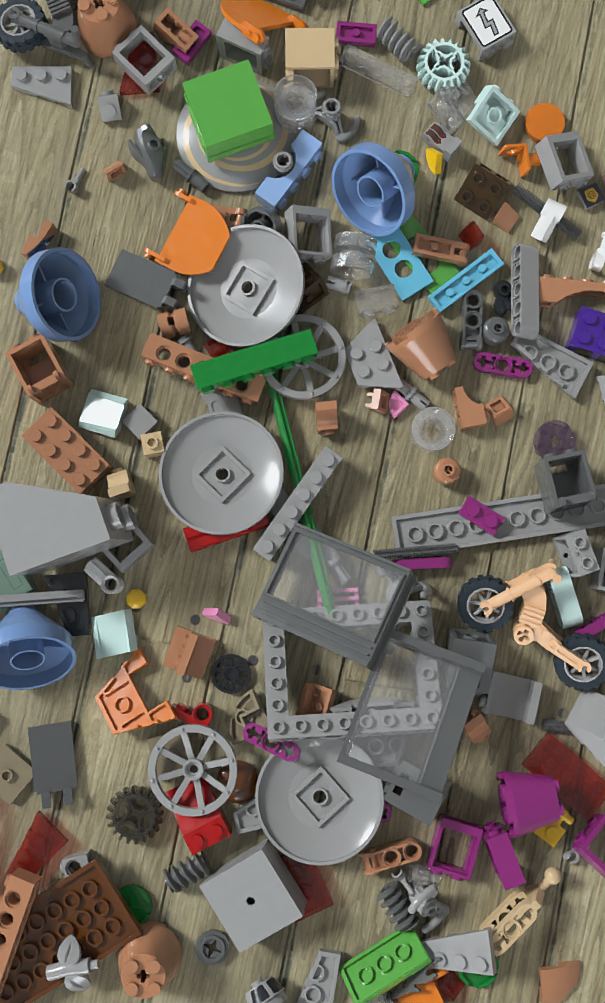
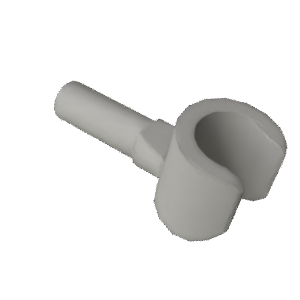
M81 167L73 180H67L64 184L66 190H69L70 186L74 185L71 191L73 194L79 191V180L86 171L83 167Z
M573 848L563 853L564 860L569 859L570 856L572 857L570 864L577 863L580 860V855Z
M398 866L400 869L399 875L396 876L393 872H391V875L398 883H402L409 894L413 896L415 892L407 881L408 875Z

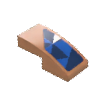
M45 220L37 238L29 235L21 252L26 260H29L35 253L46 249L57 232L55 225Z

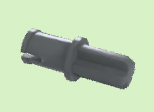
M177 159L174 162L172 168L186 179V183L190 182L201 193L208 189L210 182L201 177L196 172V169H192L181 159Z

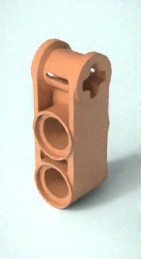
M406 837L376 847L365 848L358 854L363 860L364 874L373 875L386 869L419 860L422 855V849L417 839ZM409 845L417 847L413 853L406 852V848ZM395 851L396 856L393 859H388L385 857L387 852Z

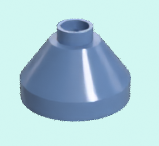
M364 142L353 146L337 159L332 170V189L340 210L350 223L364 233L373 236H386L393 233L408 221L414 209V165L407 156L397 154L376 143Z
M56 247L39 251L26 262L21 273L18 290L15 294V305L17 310L27 318L35 330L42 336L52 341L66 342L82 339L94 329L100 315L101 294L96 276L87 261L71 249Z
M34 605L17 606L9 609L8 615L0 622V688L27 690L43 687L63 678L74 667L76 662L74 639L66 629L39 612Z

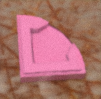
M396 390L389 399V411L393 419L409 406V403Z
M204 608L202 613L203 616L224 624H230L232 619L230 615L219 608Z

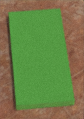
M415 928L408 931H402L401 929L394 931L339 966V970L353 1002L369 1003L432 963V960Z

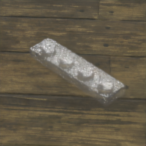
M350 44L346 45L339 59V65L407 99L410 98L418 82L417 77Z

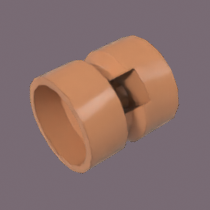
M185 307L173 310L172 314L169 312L157 314L163 338L171 339L175 338L176 334L183 336L192 333Z

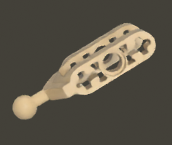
M547 868L544 872L545 878L538 885L533 884L525 886L522 890L513 891L481 923L479 930L491 927L493 943L499 941L500 946L498 948L494 946L495 956L502 955L536 920L538 909L542 906L544 891L550 885H556L561 880V872L557 868ZM517 897L519 899H522V901L516 905L515 899ZM527 910L531 913L529 916L523 915ZM507 912L508 914L499 921L500 914ZM518 919H521V921L523 922L521 925L518 922ZM515 923V931L508 933L509 928Z

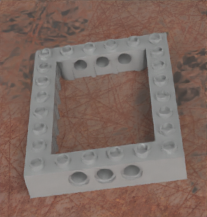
M430 600L407 601L396 624L397 628L411 625L410 636L435 645ZM389 603L334 606L335 609L331 611L330 616L326 606L302 609L347 629L359 631L363 628H376L377 630ZM334 612L336 613V619L332 617ZM262 620L269 743L346 738L355 712L289 716L284 633L290 632ZM413 652L412 661H415L416 671L414 681H417L418 691L416 702L419 708L365 711L357 725L356 737L434 732L442 708L437 661Z

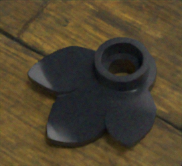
M501 280L493 287V295L495 297L493 306L500 317L504 316L508 310L511 311V284L508 281ZM501 287L506 289V293L501 291Z

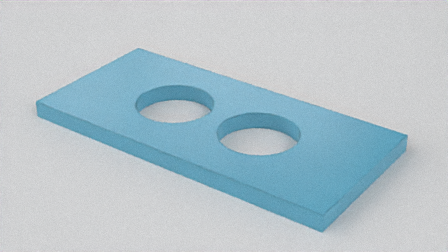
M400 228L386 236L366 234L362 237L402 302L434 282L418 256L412 255L413 248ZM390 241L396 242L400 246V253L395 258H387L382 251L384 245ZM400 261L411 263L413 267L411 275L405 278L399 277L395 273L397 263Z

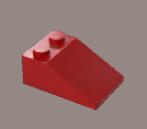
M200 777L205 805L215 801L217 797L210 783ZM190 781L178 804L187 807H198L194 781ZM180 785L166 792L170 799L174 797ZM221 806L215 811L202 816L191 817L174 813L192 856L231 836L232 827Z

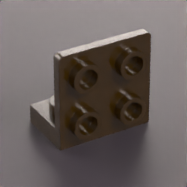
M478 161L474 164L454 200L485 220H488L512 182Z
M306 262L302 263L305 275L304 294L296 315L303 314L329 294L322 277Z

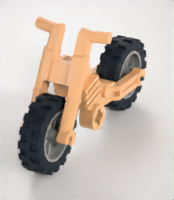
M549 559L547 563L540 567L533 568L510 581H505V583L500 578H494L493 575H477V578L472 577L467 583L462 585L458 593L457 607L461 620L467 623L469 628H475L478 632H494V629L499 630L503 628V625L507 624L513 615L515 598L522 595L523 601L517 612L518 616L512 622L515 641L521 645H527L535 641L553 653L555 672L560 681L565 682V685L569 688L574 687V690L580 691V689H585V691L591 690L590 688L595 687L596 689L600 687L602 682L605 683V643L600 641V638L597 636H591L590 633H574L573 636L568 635L564 639L543 620L546 613L547 598L542 585L550 579L554 583H560L562 580L556 569V561L554 559ZM476 593L480 600H472L471 597ZM470 604L480 605L474 612L470 608ZM482 610L484 611L485 617L479 616L477 614ZM492 611L496 612V614L489 616ZM589 650H591V651H593L594 653H596V655H594V656H591V657H588V656H587L588 653H589ZM598 660L596 667L591 665L590 662ZM567 663L573 666L570 670L567 667ZM578 670L579 672H582V674H577L574 672Z

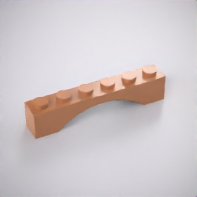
M549 274L539 276L540 307L552 308L562 301L580 296H594L605 299V281L599 283L593 282L592 279L573 280L572 277L568 276L553 278Z

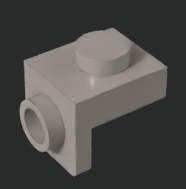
M113 89L101 91L102 95L97 96L102 122L122 120L119 93H114Z

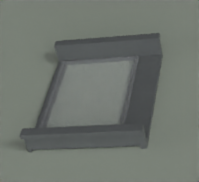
M295 522L286 545L251 615L256 619H262L375 672L418 576L414 575L409 568Z
M394 630L376 671H370L337 762L441 803L442 791L481 675L484 673L487 664Z

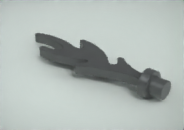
M442 957L432 959V963L422 968L420 972L418 971L408 977L405 986V981L400 982L394 993L389 991L385 995L386 998L383 999V1003H398L397 998L404 994L421 992V989L417 988L416 984L430 982L438 976L437 973L428 975V971L436 962L441 961Z

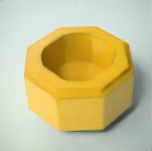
M133 589L126 595V602L132 609L142 608L147 603V594L141 589Z

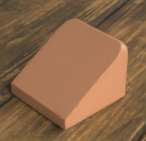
M120 160L102 170L109 182L116 180L127 172Z
M504 202L492 223L509 233L520 216L508 203Z
M502 395L484 405L495 426H499L513 418V409Z

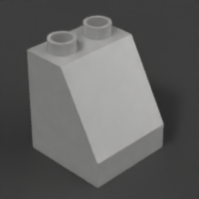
M11 482L0 484V548L9 576L43 574L134 540L131 530L137 528L138 523L130 504L122 506L119 500Z

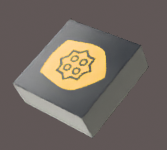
M596 182L578 190L576 193L585 211L605 201Z

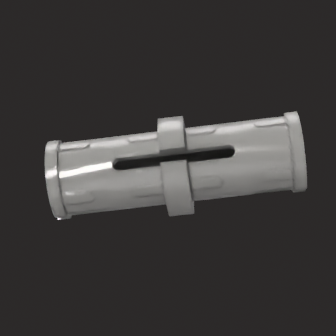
M399 376L404 389L399 392L405 396L404 399L406 401L410 400L423 412L430 404V401L422 396L415 386L412 387Z

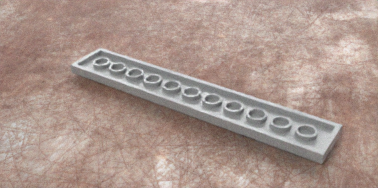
M605 484L594 485L598 499L589 505L551 514L545 513L541 494L482 503L483 505L505 518L494 536H491L458 515L457 513L462 506L391 517L395 548L456 543L458 549L605 526Z

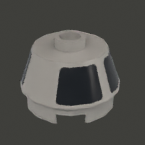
M272 976L266 980H263L262 977L251 984L252 989L245 993L246 1003H282L288 999L284 991L285 988Z

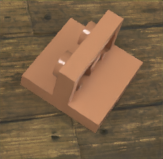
M177 626L163 666L176 670V674L182 676L187 674L202 680L217 640Z

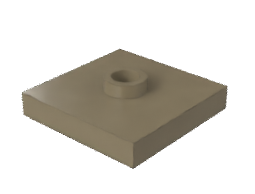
M189 732L188 735H189L190 742H191V745H192V748H193V744H192V740H191V736H190V732ZM165 734L147 739L150 754L156 743ZM181 734L172 738L164 746V748L188 760ZM162 754L159 755L157 775L183 768L179 763ZM196 765L191 766V770H198Z
M6 744L0 751V797L11 805L33 779L31 763L10 745Z

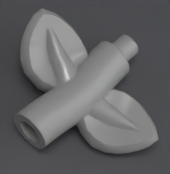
M71 934L59 946L57 953L59 962L47 965L46 978L48 981L65 977L64 983L67 989L71 991H85L90 987V978L87 974H91L94 969L100 968V960H92L91 957L81 958L80 944L76 937Z

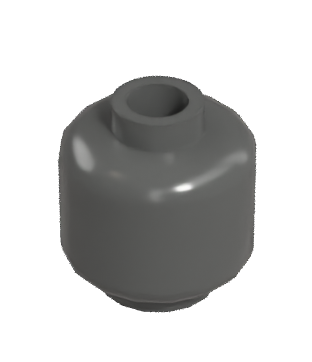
M501 317L488 319L482 327L483 341L490 346L502 344L510 333L508 322Z

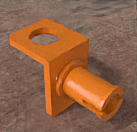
M527 143L506 144L498 152L499 156L517 155L520 177H525L531 170V166H542L537 153H528Z

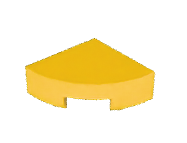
M426 148V158L430 170L435 175L441 174L443 153L434 148Z

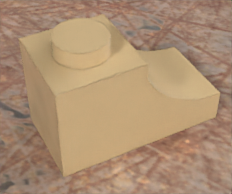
M117 468L112 470L110 475L106 476L108 481L107 491L110 498L122 500L137 495L128 470Z

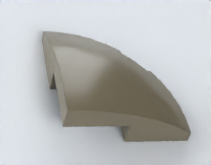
M251 689L238 700L235 708H237L235 717L230 719L229 730L232 745L246 741L243 737V729L249 723H256L267 729V710L255 690ZM256 728L249 731L250 738L259 735L256 732Z

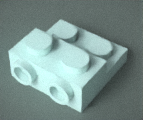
M488 85L483 88L475 100L474 104L476 106L466 121L493 146H498L520 113V110L512 99L506 98L502 94L503 91L500 87Z

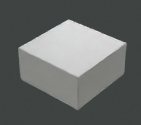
M141 404L122 420L140 441V435L150 433L159 425V422Z

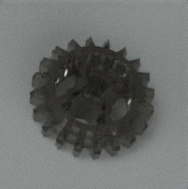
M136 785L131 787V791L127 786L124 787L123 793L118 791L116 793L117 798L113 797L110 800L113 805L107 807V810L111 813L107 814L106 819L112 820L108 827H115L112 835L118 832L120 834L118 840L121 841L123 837H126L127 844L132 839L134 844L137 845L140 839L145 843L147 836L153 838L155 836L154 831L158 832L160 830L158 824H162L164 820L159 817L164 814V810L158 809L162 804L155 802L157 800L155 795L153 797L150 796L152 789L145 793V786L143 785L139 791H137ZM136 799L144 801L147 805H139ZM126 801L128 804L126 806L127 813L120 817L119 809L121 803ZM133 811L134 813H141L138 818L131 815ZM151 812V823L148 827L144 828L143 817ZM124 824L133 825L135 830L127 828Z

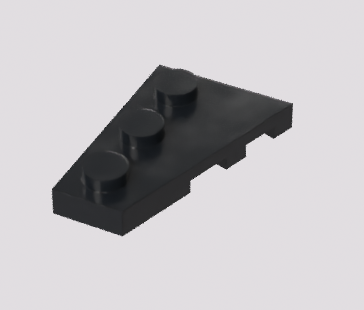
M84 572L44 575L51 591L84 590L85 600L83 602L58 603L57 607L65 629L72 636L91 635L88 574Z

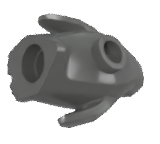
M145 124L135 130L133 135L135 144L129 139L128 147L134 159L146 169L150 180H157L163 177V162L167 150L166 141L164 138H161L160 143L151 125Z

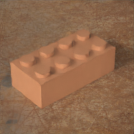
M50 407L22 435L79 494L87 495L114 468L53 407Z

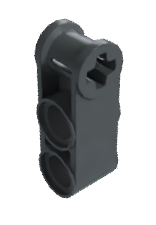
M476 290L468 292L462 300L460 351L476 349L477 352H481L483 296ZM468 298H474L477 301V305H470ZM467 318H473L476 321V326H470L467 323Z

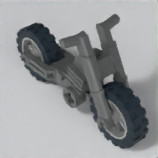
M6 0L7 3L0 5V43L5 49H10L13 53L17 51L26 53L27 50L33 51L34 47L41 45L45 49L49 48L66 56L82 60L90 69L94 67L95 64L88 56L87 51L78 48L83 45L79 35L77 18L74 14L78 9V0H46L53 18L51 25L48 24L42 7L35 0Z

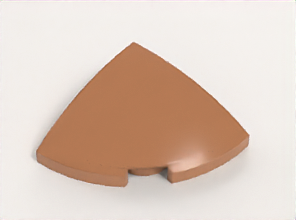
M579 960L558 962L556 966L539 967L540 1003H561L566 999L567 995L577 984L580 973Z

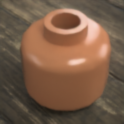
M449 457L440 459L433 467V478L441 485L454 483L460 477L461 468L459 463Z

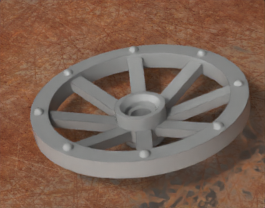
M298 314L295 315L288 325H292L293 334L300 332L299 323L311 324L318 327L313 335L315 344L323 330L334 341L335 347L318 351L317 357L314 359L338 353V365L335 373L315 362L307 364L300 362L295 364V367L292 368L282 384L272 374L264 377L269 385L281 395L295 400H310L326 394L337 384L344 371L346 352L339 333L332 325L316 316ZM310 367L331 379L323 386L314 390L308 368ZM299 370H302L307 391H295L287 388Z
M202 724L181 725L167 732L154 746L148 763V778L154 795L167 809L183 816H202L218 809L231 795L238 776L236 754L229 741L217 730ZM189 732L209 736L197 757L194 755L188 735ZM181 734L188 760L164 748V746L172 738ZM215 740L223 748L227 758L203 762L204 757ZM162 754L179 763L183 768L157 775L159 755ZM229 764L230 772L227 786L206 772L205 769ZM192 765L197 766V772L191 770ZM184 775L183 782L174 797L170 799L161 788L159 782ZM200 777L222 792L215 801L205 805ZM190 781H194L198 807H187L178 804Z

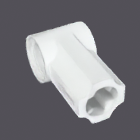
M548 198L531 236L546 243L556 224L560 222L567 206Z
M93 558L85 566L84 571L101 586L105 593L117 594L123 590L124 581L122 578L114 574L99 558ZM112 579L116 581L114 590L109 588V582Z

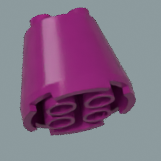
M513 771L496 772L497 781H501L497 791L503 822L505 825H509L510 830H506L509 839L521 837L559 821L560 816L565 814L562 801H558L557 793L560 792V787L557 779H552L549 775Z

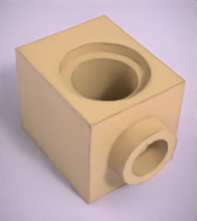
M161 431L140 435L144 456L147 458L162 456V453L165 452L166 442L165 436Z

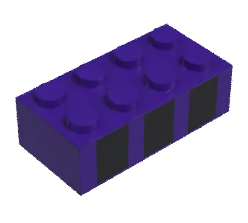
M582 306L575 314L565 348L578 355L605 363V313Z

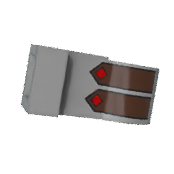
M433 122L422 134L424 142L430 148L443 153V159L447 163L460 150L463 142L457 136L455 138L436 122Z

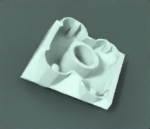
M91 389L87 396L78 427L115 438L121 431L122 420L127 414L128 399Z
M131 608L91 617L96 659L138 650L137 645L139 641L138 636L135 634L134 617Z

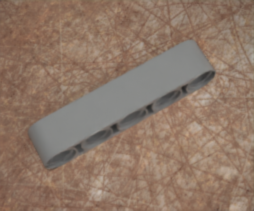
M516 243L511 252V333L515 337L534 340L539 332V251L535 246Z

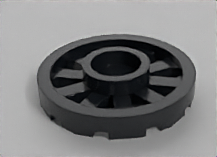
M227 654L220 657L214 663L211 672L214 685L220 691L228 694L238 693L247 686L251 675L250 667L246 660L235 654ZM225 658L229 659V666L224 661ZM233 658H237L238 661L233 666ZM221 663L225 669L218 668L217 665ZM241 663H244V667L237 669ZM243 671H247V675H246V676H245V675H242V674H239V673H241V672H243ZM215 672H220L222 675L215 676ZM238 678L245 680V683L241 684ZM224 679L223 683L219 685L218 680ZM227 682H229L228 690L225 689V685L227 684ZM233 682L237 684L238 689H234Z

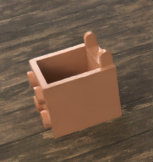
M41 334L30 336L28 341L23 344L13 345L10 347V351L5 353L27 396L38 404L75 385L53 343ZM46 352L48 358L33 366L29 365L28 361Z

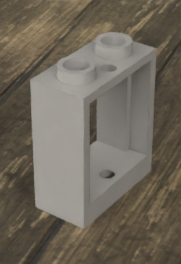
M224 18L216 34L219 56L235 64L249 59L253 72L262 76L265 69L268 70L272 63L270 56L272 47H270L269 37L266 36L265 42L257 45L245 37L240 29Z
M142 25L132 30L128 38L122 43L117 44L112 52L116 64L148 95L178 69L175 57ZM144 40L163 58L145 76L125 59Z
M578 131L547 135L535 146L551 191L558 189L565 191L571 187L581 188L587 185V181L594 176ZM567 149L575 174L565 176L556 152L557 150Z
M291 205L285 211L286 239L294 246L302 263L308 261L313 262L315 265L324 264L332 257L330 209ZM296 221L317 224L319 252L297 249Z
M139 525L132 530L141 538L143 543L122 562L110 549L103 551L122 573H126L156 546Z
M585 529L571 531L552 538L562 566L567 567L570 577H581L600 570ZM564 553L568 555L567 558H564Z

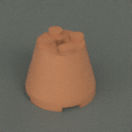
M78 0L77 26L83 46L94 56L108 59V56H113L112 52L116 45L128 38L132 30L137 29L134 13L123 0Z
M437 308L427 311L425 317L421 316L408 323L392 336V342L388 341L385 343L387 349L424 380L428 378L430 380L435 379L441 374L440 370L445 366L448 368L457 362L444 321Z
M146 921L140 924L143 933L118 949L117 962L121 983L128 996L139 999L157 996L179 970L182 959L181 942L165 924L156 921Z

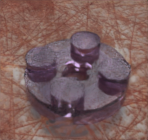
M559 420L549 421L542 424L534 434L533 445L535 453L541 458L553 452H556L557 455L565 454V450L575 448L576 436L565 422ZM553 436H556V440L560 441L555 447L549 441Z

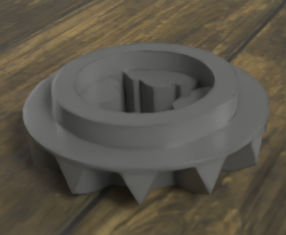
M212 929L203 932L197 939L195 946L199 960L211 966L222 963L227 958L230 948L227 936L222 934L220 930ZM216 940V947L219 949H214L209 954V946L207 944H212Z

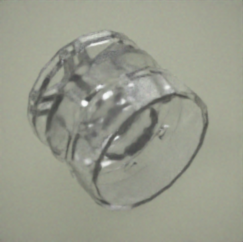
M292 74L283 77L277 83L274 90L275 119L278 125L291 133H300L302 130H308L313 125L316 119L317 89L308 77Z
M345 231L336 234L333 250L336 254L332 256L330 271L338 277L350 280H367L372 278L374 267L372 258L376 254L377 240L370 235L360 232Z
M427 407L421 410L414 417L410 426V438L413 444L419 450L427 453L438 452L447 447L453 440L456 432L455 422L451 414L439 407ZM430 426H433V430L437 431L433 436H429L430 433L426 432V429H429Z

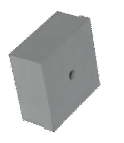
M268 838L212 871L211 875H208L199 886L239 953L300 919L305 913L304 908L307 899Z

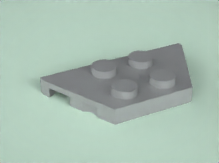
M373 319L345 348L346 357L359 388L374 387L383 390L385 388H394L399 391L404 390L390 353L385 346V341L377 321Z

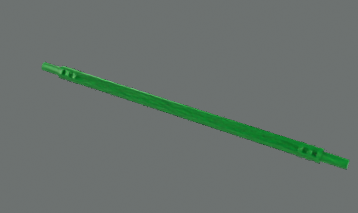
M275 370V373H273L272 375L278 381L277 373ZM266 381L293 489L295 490L303 475L282 395L275 391ZM309 505L301 517L302 524L317 531L311 506ZM306 537L323 606H326L330 616L331 611L335 609L334 604L336 602L319 541ZM335 612L332 614V617H333L334 619H336V613H335Z

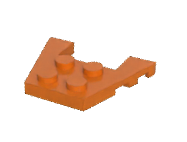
M137 647L138 650L132 652L134 654L128 661L122 664L120 671L107 682L95 697L114 735L178 718L170 701L167 700L149 711L132 678L133 674L149 665L140 647Z

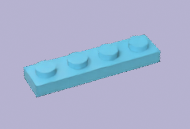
M491 248L430 294L427 299L434 308H437L442 313L500 269L504 263Z

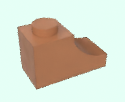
M168 7L154 22L153 31L167 44L176 46L185 54L199 37Z
M463 386L455 387L452 390V397L459 431L485 426L487 420H489L487 408H484L483 403L478 404L469 399L464 392Z
M336 400L315 402L317 434L322 433V436L334 435V432H338Z
M472 708L469 711L463 730L474 744L477 742L480 744L488 739V734L492 731L486 724L482 714Z

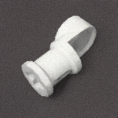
M605 232L601 234L600 248L593 254L589 263V270L598 273L605 263Z

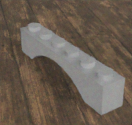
M326 446L323 448L253 548L254 551L268 561L273 559L293 530L294 523H297L340 464L342 457Z

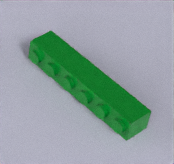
M311 329L192 364L190 365V370L197 392H203L205 395L214 392L215 388L221 386L223 388L232 387L235 385V382L241 380L243 382L252 381L255 379V376L260 374L268 376L280 368H283V370L295 367L296 363L302 362L307 364L313 362L314 358L317 357L318 350Z

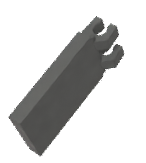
M123 249L104 284L111 290L157 310H160L162 306L171 310L178 309L180 304L176 299L168 296L169 291L173 288L186 293L189 287L185 281L177 278L176 272Z
M71 720L28 727L34 792H37V795L41 794L42 809L51 808L50 793L63 791L64 805L73 804L72 789H75L78 783Z

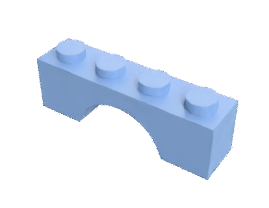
M302 130L291 144L292 156L295 159L294 168L289 174L281 178L266 177L255 192L256 201L263 206L273 209L275 212L279 209L282 210L288 201V196L297 191L300 180L302 178L305 179L309 175L310 167L313 163H317L321 159L323 143L305 130Z

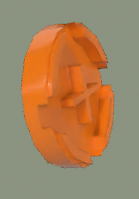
M550 103L534 105L528 111L524 120L525 131L528 133L529 138L537 143L547 135L562 133L565 127V118L562 111Z

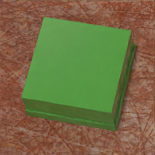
M249 59L182 83L187 108L208 163L275 140L273 122Z

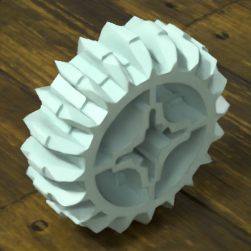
M442 38L440 43L435 39L432 44L428 43L425 49L422 48L417 58L416 70L418 72V79H422V85L428 84V91L434 88L435 94L438 90H441L444 95L446 90L452 93L454 88L458 90L461 84L466 82L471 63L468 61L469 54H464L465 47L459 48V42L454 45L452 44V39L445 42L444 38ZM430 59L433 62L432 70H430L428 66V62ZM455 62L458 66L457 73L454 72L453 64Z

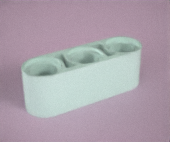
M558 567L556 569L562 578L561 582L554 583L550 579L546 581L558 624L561 629H566L583 624V616L567 567Z

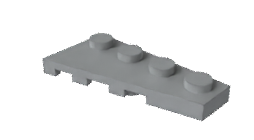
M539 334L534 340L514 336L510 344L573 400L576 398L593 365V362Z
M491 927L478 931L471 930L462 934L455 933L445 937L421 940L431 960L436 957H442V960L436 962L431 968L491 976L497 973Z
M319 948L296 1003H333L341 957L340 951Z

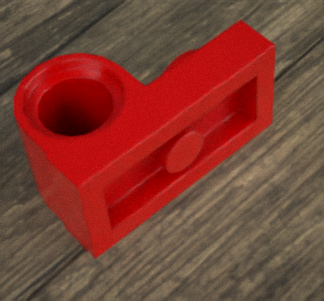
M208 702L199 703L193 712L188 711L189 707L183 703L172 704L178 717L177 719L187 724L209 726L214 715V708ZM200 708L208 710L209 716L207 718L199 716L198 710Z

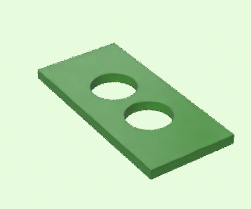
M413 215L400 227L407 241L414 238L416 233L429 235ZM388 242L399 255L400 246L396 242ZM437 260V269L433 272H428L434 281L425 287L430 294L459 273V270L453 263ZM403 261L408 266V268L411 271H413L411 263H409L408 261Z

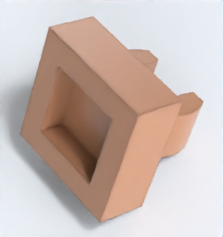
M374 389L373 393H367V396L372 398V402L370 404L365 403V406L379 414H387L390 394L382 389Z

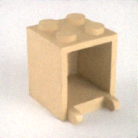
M285 28L287 95H293L294 88H334V80L338 79L339 69L338 36H334V28Z

